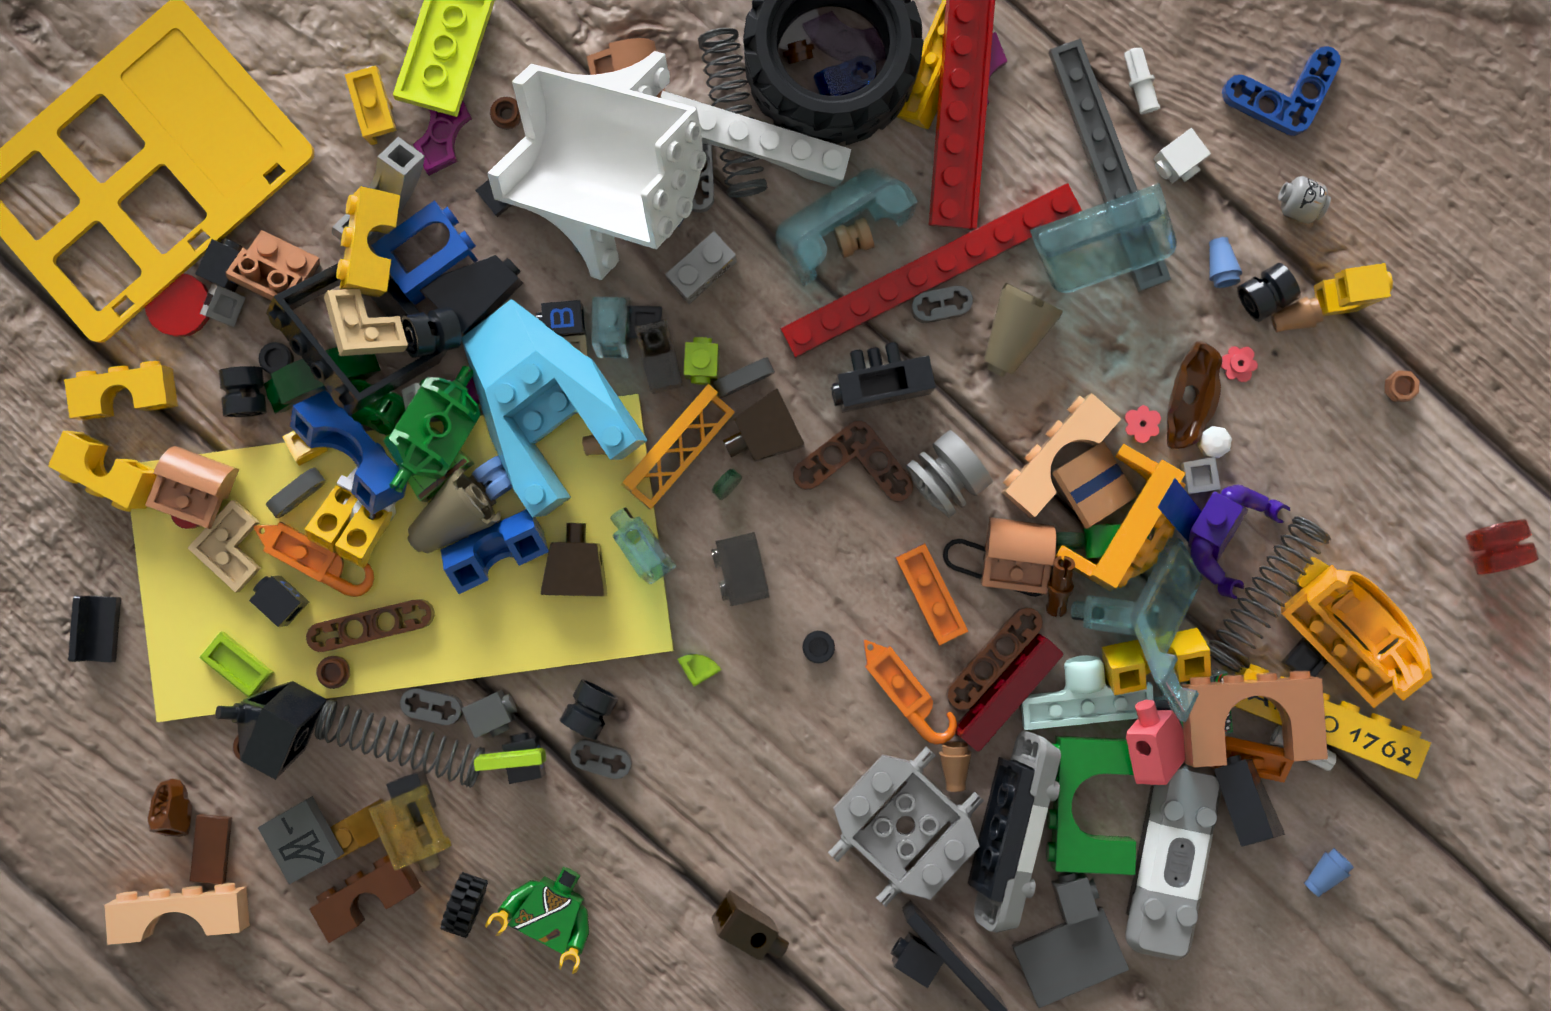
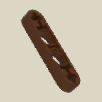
M417 599L316 623L308 629L306 641L312 650L326 652L429 626L435 616L434 608L428 601ZM417 604L419 609L426 610V615L421 618L422 623H419L418 619L415 618L404 621L407 627L402 628L403 618L398 610L399 608H403L402 614L414 612L415 605ZM384 612L391 613L395 618V625L390 631H384L378 625L379 616ZM352 620L359 621L363 626V633L357 639L351 638L346 632V627ZM320 628H322L324 633L338 630V634L343 642L339 643V637L326 640V646H324L322 642L316 641L315 636L320 634Z
M1026 607L1018 609L947 688L946 695L953 707L961 710L972 707L1032 641L1042 628L1043 621L1038 611ZM1032 614L1034 618L1031 622L1034 627L1033 629L1024 628L1019 635L1024 637V640L1020 642L1016 635L1007 630L1010 626L1017 630L1022 624V621L1019 619L1020 616L1028 617ZM1002 637H1009L1014 643V650L1006 656L999 654L996 649V644ZM981 661L989 662L993 669L991 676L985 680L978 679L974 672L975 666ZM969 674L974 682L981 685V688L977 691L972 686L967 692V695L970 697L967 702L960 700L957 703L954 700L957 696L954 690L957 687L964 689L970 683L964 680V677Z

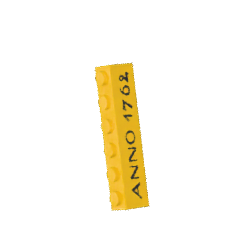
M1250 664L1248 669L1242 667V670L1235 672V675H1244V680H1257L1256 674L1269 673V671ZM1323 693L1326 740L1328 745L1414 779L1418 778L1431 742L1420 738L1422 732L1402 725L1401 730L1389 726L1391 720L1375 713H1372L1370 718L1359 714L1360 707L1342 700L1339 706L1329 702L1330 695ZM1263 696L1245 698L1234 706L1282 726L1277 708Z

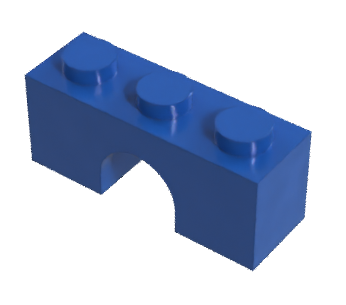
M525 509L491 527L441 549V556L446 575L458 594H461L488 581L489 569L499 560L514 557L520 566L548 553L549 550L544 532L536 517L532 518L528 510Z

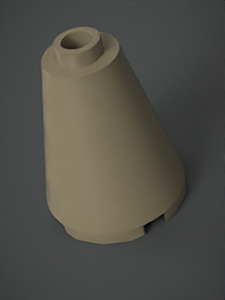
M1005 283L1001 290L984 360L989 363L987 369L1002 377L1007 372L1014 374L1060 319L1063 311L1015 286Z
M460 468L452 473L453 475L448 478L408 528V541L416 551H423L427 554L491 527L500 521V511L495 514L492 508L497 503L496 500L491 501L485 493L486 487L483 483L477 482L473 475L467 477L463 474L466 469Z

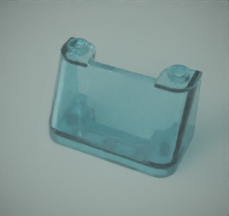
M869 168L783 221L776 230V242L797 277L805 286L818 277L815 268L824 261L827 254V247L822 237L833 231V227L844 224L866 209L870 211L876 222L882 218H889L894 220L899 227L913 217L918 201L904 182L883 170Z

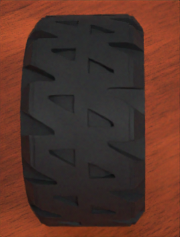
M753 0L752 9L746 16L743 35L746 79L751 87L752 97L761 112L773 119L775 126L836 145L845 141L846 145L868 139L878 129L883 130L899 115L905 102L909 100L921 63L924 43L922 39V21L916 3L911 0ZM822 7H841L860 14L873 25L883 42L886 62L882 70L868 85L846 95L825 96L803 88L787 73L778 54V47L783 34L798 17Z

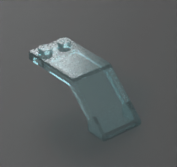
M1169 537L1164 549L1158 555V561L1129 618L1155 683L1179 721L1186 722L1199 693L1197 690L1181 687L1174 670L1178 659L1176 655L1168 654L1167 652L1198 591L1203 577L1195 567L1182 540Z

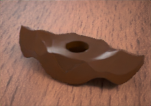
M1197 341L1192 345L1181 363L1174 381L1167 410V446L1171 449L1186 448L1200 441L1205 426L1212 419L1218 406L1221 394L1219 373L1222 357L1214 347L1202 341ZM1187 386L1193 387L1196 392V398L1191 404H1187L1183 400Z

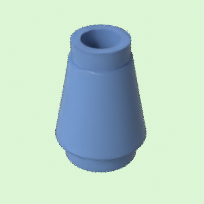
M1221 237L1211 240L1209 242V280L1214 282L1215 288H1225L1238 284L1241 281L1240 275L1242 270L1229 244V239Z
M1333 848L1329 853L1325 851L1304 884L1316 896L1320 897L1323 893H1326L1351 876L1349 872L1354 866L1340 852Z

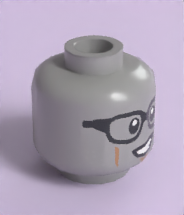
M1299 176L1291 183L1286 182L1282 186L1278 200L1282 201L1281 211L1283 215L1299 222L1310 224L1315 220L1322 219L1328 210L1331 197L1328 196V190L1324 184L1305 176Z

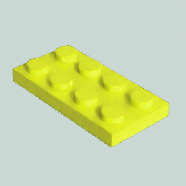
M424 0L393 92L394 99L457 117L495 0Z

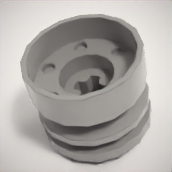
M951 430L947 431L932 444L939 458L934 460L925 452L918 455L925 469L914 460L906 465L914 481L913 483L919 492L933 507L939 509L948 518L956 513L949 500L950 498L960 507L966 505V501L960 491L963 487L974 496H977L993 482L992 477L978 457Z

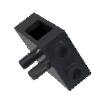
M892 342L885 345L889 364L883 365L880 348L873 347L867 350L870 368H866L863 351L861 349L851 351L850 357L853 371L838 374L836 383L832 384L831 387L834 406L840 405L841 411L844 413L930 395L936 386L929 355L901 361L898 343Z

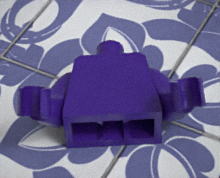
M1243 485L1228 486L1220 494L1215 491L1213 492L1191 528L1188 541L1192 566L1212 584H1218L1217 589L1220 595L1237 599V596L1233 594V587L1244 589V583L1241 580L1225 577V572L1217 562L1247 514V508L1259 512L1264 511L1266 517L1277 523L1284 522L1277 517L1280 509L1284 508L1290 511V507L1275 499L1269 501L1268 497Z

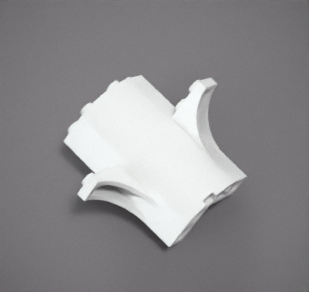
M654 51L644 60L630 67L597 75L569 74L530 64L512 81L526 137L487 173L494 200L527 209L553 223L579 250L589 269L590 276L602 280L619 262L614 237L657 250L672 235L683 218H687L692 211V200L698 186L701 170L706 162V154L702 150V128L699 124L697 108L656 97L670 83V73L667 68L666 56L663 53Z

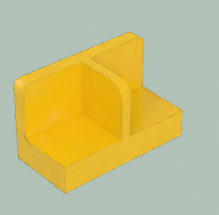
M375 65L344 74L362 137L370 145L377 144V136L397 131L391 112L393 106L387 98L378 67Z

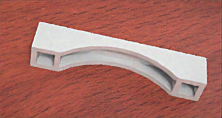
M666 91L661 93V99L697 108L699 124L702 128L703 144L748 154L784 167L804 178L837 187L844 179L851 153L849 148Z

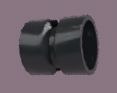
M1277 263L1263 271L1261 279L1253 277L1237 287L1238 297L1243 307L1257 322L1276 313L1277 306L1284 308L1298 300L1301 296L1295 277L1282 263Z
M450 307L431 310L427 315L423 312L407 315L401 319L408 343L406 351L412 358L433 354L435 350L443 352L456 349L461 345L460 323L457 315Z
M239 366L219 370L220 389L226 392V395L221 398L224 417H250L267 413L265 395L260 393L259 390L264 386L262 367ZM241 392H246V396L242 397Z
M582 679L573 694L575 703L567 705L560 718V722L587 738L597 740L606 724L603 716L611 714L618 698L602 687Z

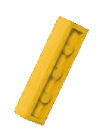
M942 0L923 43L921 63L909 100L905 102L897 116L924 129L930 128L938 110L946 0Z

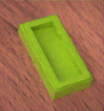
M220 632L199 657L247 697L257 694L274 673L225 632Z
M543 748L480 754L474 759L475 771L542 765L546 761V752Z

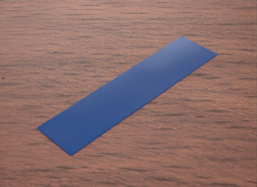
M1174 478L1158 508L1188 542L1191 528L1202 511L1177 479Z

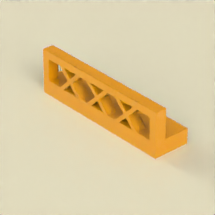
M709 384L621 483L625 489L650 510L735 413L733 409L716 395L718 392ZM711 401L725 415L718 423L704 424L703 409ZM699 415V424H691ZM700 428L701 442L697 447L683 448L682 433L686 429ZM704 428H712L705 436ZM678 439V448L669 449ZM683 452H692L684 461ZM665 453H679L680 466L675 472H661V457ZM657 463V473H648ZM662 476H671L662 486ZM658 477L659 491L651 500L635 488L643 478Z

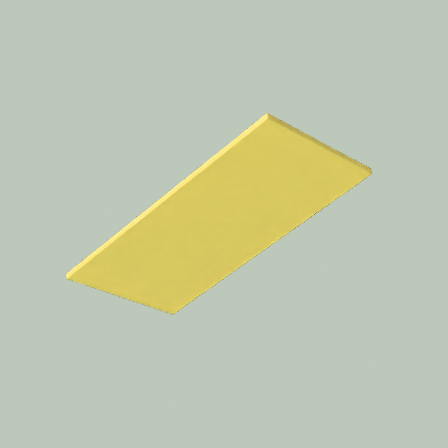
M639 394L618 396L645 435ZM577 412L535 444L571 496L570 499L547 516L536 517L544 532L548 550L551 542L566 543V523H586V543H599L601 545L607 596L541 595L548 553L520 566L514 557L501 559L489 569L488 581L458 594L443 569L441 549L445 547L427 554L423 551H416L408 541V528L431 501V499L428 502L420 501L409 482H407L404 498L398 500L395 504V516L389 522L386 530L370 554L368 564L374 572L373 585L367 593L356 597L344 595L264 552L265 547L254 529L238 547L258 564L261 569L240 592H234L188 549L205 527L199 526L194 529H185L177 526L173 522L171 515L150 507L146 509H131L156 721L163 722L214 715L217 706H233L235 703H241L242 700L248 698L199 658L220 632H225L274 672L258 693L294 681L325 699L674 651L660 543L657 541L659 536L655 506L650 510L621 485L646 456V442L622 460H610L607 455L586 456L582 438L592 435V432ZM484 415L480 416L460 449L475 463L463 473L467 477H470L473 471L480 465L498 456L490 438ZM442 421L430 422L431 427L437 429L441 434L443 433L444 425ZM375 430L365 431L375 443H379L384 448L386 455L398 465L383 442L385 437L389 435L378 433ZM286 443L199 454L239 469L229 497L222 500L217 515L231 500H237L260 522L258 525H278L279 522H283L305 535V528L337 485L341 475L348 477L357 465L344 452L327 447L328 451L298 466ZM159 460L140 463L155 469ZM316 467L326 480L325 484L289 513L280 518H275L266 506V503L301 474ZM651 477L643 478L635 488L651 500L653 497ZM513 488L495 499L497 503L492 506L495 514L500 511V521L526 509ZM626 507L634 518L633 521L623 508ZM643 521L650 527L655 536L650 533ZM264 528L261 529V533L263 534L265 532ZM343 558L344 567L340 578L354 585L361 584L365 579L364 569ZM266 576L269 578L271 576H282L309 601L288 626L277 627L249 601L255 594L253 589L256 584ZM417 599L428 601L434 608L435 616L429 626L326 652L312 650L306 641L308 629L316 623ZM418 604L415 605V611L402 614L403 608L398 609L403 618L402 628L407 627L404 623L405 620L415 618L418 619L419 623H422L421 618L426 615V610L419 609ZM384 612L379 616L378 625L382 630L390 631L395 625V618L391 613ZM352 620L348 623L346 632L351 638L357 639L363 633V626L359 621ZM320 628V634L315 636L316 641L322 642L324 646H326V640L339 637V643L343 642L338 634V630L324 633L322 628ZM328 656H340L350 666L349 680L339 688H327L317 678L318 664Z

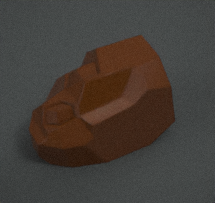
M168 779L157 786L152 796L148 815L150 832L174 837L189 834L193 806L188 799L187 789L180 780Z

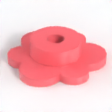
M1233 346L1229 348L1228 354L1222 356L1221 368L1226 370L1225 375L1228 379L1236 378L1240 382H1247L1252 376L1251 371L1256 370L1258 364L1253 360L1254 351L1250 347L1239 349ZM1238 361H1241L1242 366L1238 365Z
M1142 405L1137 410H1129L1125 414V421L1128 424L1125 431L1128 435H1134L1137 442L1145 443L1150 439V436H1157L1159 434V427L1157 425L1161 421V416L1157 411H1149L1147 406ZM1141 421L1144 422V426H1143V427L1140 426V422H1141Z

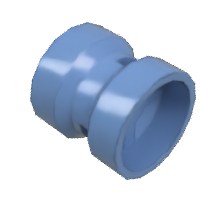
M499 456L489 459L472 473L477 482L483 483L486 487L485 493L491 501L513 488Z

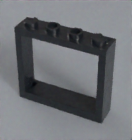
M337 263L273 296L266 314L272 326L280 330L289 341L293 352L301 356L308 364L315 379L322 382L329 390L334 402L351 416L438 365L447 351L438 352L435 350L433 354L421 356L419 359L359 393L293 312L297 307L340 285L341 279L336 278ZM390 275L387 292L380 297L370 296L387 317L400 316V319H402L403 316L420 313Z

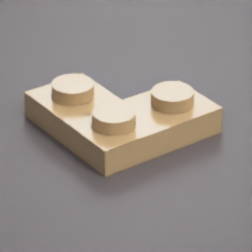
M360 289L327 290L324 299L340 356L394 353L406 350L408 343L400 316L368 318Z
M231 500L216 516L212 528H205L190 544L188 549L234 592H240L261 567L243 552L238 545L254 529L253 526L258 525L260 522L237 500Z

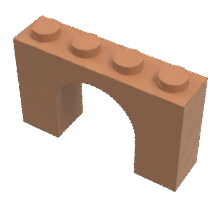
M1310 671L1289 672V678H1277V673L1256 674L1257 680H1244V675L1223 676V682H1211L1210 677L1190 678V684H1180L1185 764L1191 767L1227 765L1225 743L1226 718L1230 710L1239 701L1252 696H1263L1277 708L1282 721L1284 758L1292 761L1328 759L1322 678L1310 676Z

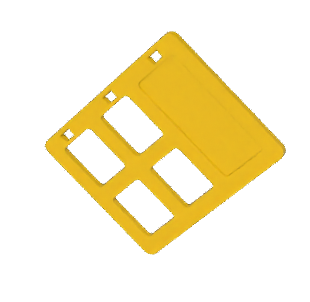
M170 0L0 148V184L34 154L41 153L80 199L79 205L39 240H35L0 200V237L86 337L94 342L103 343L109 340L163 290L204 256L211 239L218 242L224 239L313 160L315 151L311 143L183 0ZM102 96H105L145 142V147L104 183H100L60 137L61 131ZM280 165L285 172L270 184L265 177ZM162 166H167L207 213L205 220L165 254H161L121 207L122 201ZM97 223H101L141 269L140 277L101 311L95 310L56 264L57 258ZM204 231L210 238L195 250L190 243ZM129 298L135 304L120 316L115 308Z

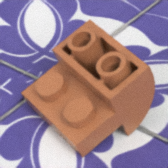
M632 38L609 43L608 49L586 56L590 75L622 70L644 60L654 51L656 52L654 41L645 38ZM662 91L656 97L660 98Z
M261 230L248 250L242 248L225 274L228 280L272 300L273 296L312 277L320 265V259Z
M173 446L162 455L154 469L153 474H156L157 477L145 506L211 529L222 500L229 497L239 469Z
M989 517L981 585L1047 594V583L1050 578L1051 566L1054 563L1056 550V530L1054 525Z

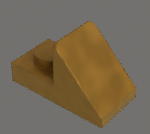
M382 798L330 827L344 852L343 855L336 858L337 860L397 827Z

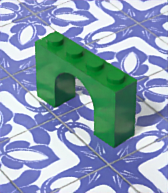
M1055 735V743L1052 744L1061 751V759L1055 781L1059 782L1060 791L1058 798L1053 801V809H1048L1047 827L1052 829V842H1047L1046 861L1051 862V867L1056 872L1135 875L1136 841L1128 836L1088 834L1080 830L1072 815L1074 793L1079 785L1089 777L1098 774L1134 775L1127 739Z

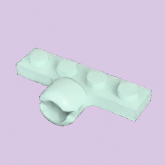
M1083 655L1069 658L1064 663L1066 682L1064 689L1056 692L1030 694L1021 704L1022 726L1024 730L1138 719L1135 705L1143 700L1154 701L1153 685L1150 682H1146L1147 689L1114 696L1111 687L1105 683L1104 663L1099 657Z

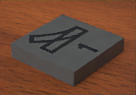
M313 796L258 827L289 885L344 854Z

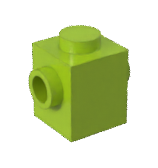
M694 337L693 342H685V379H691V384L710 385V380H718L719 345L712 343V338Z

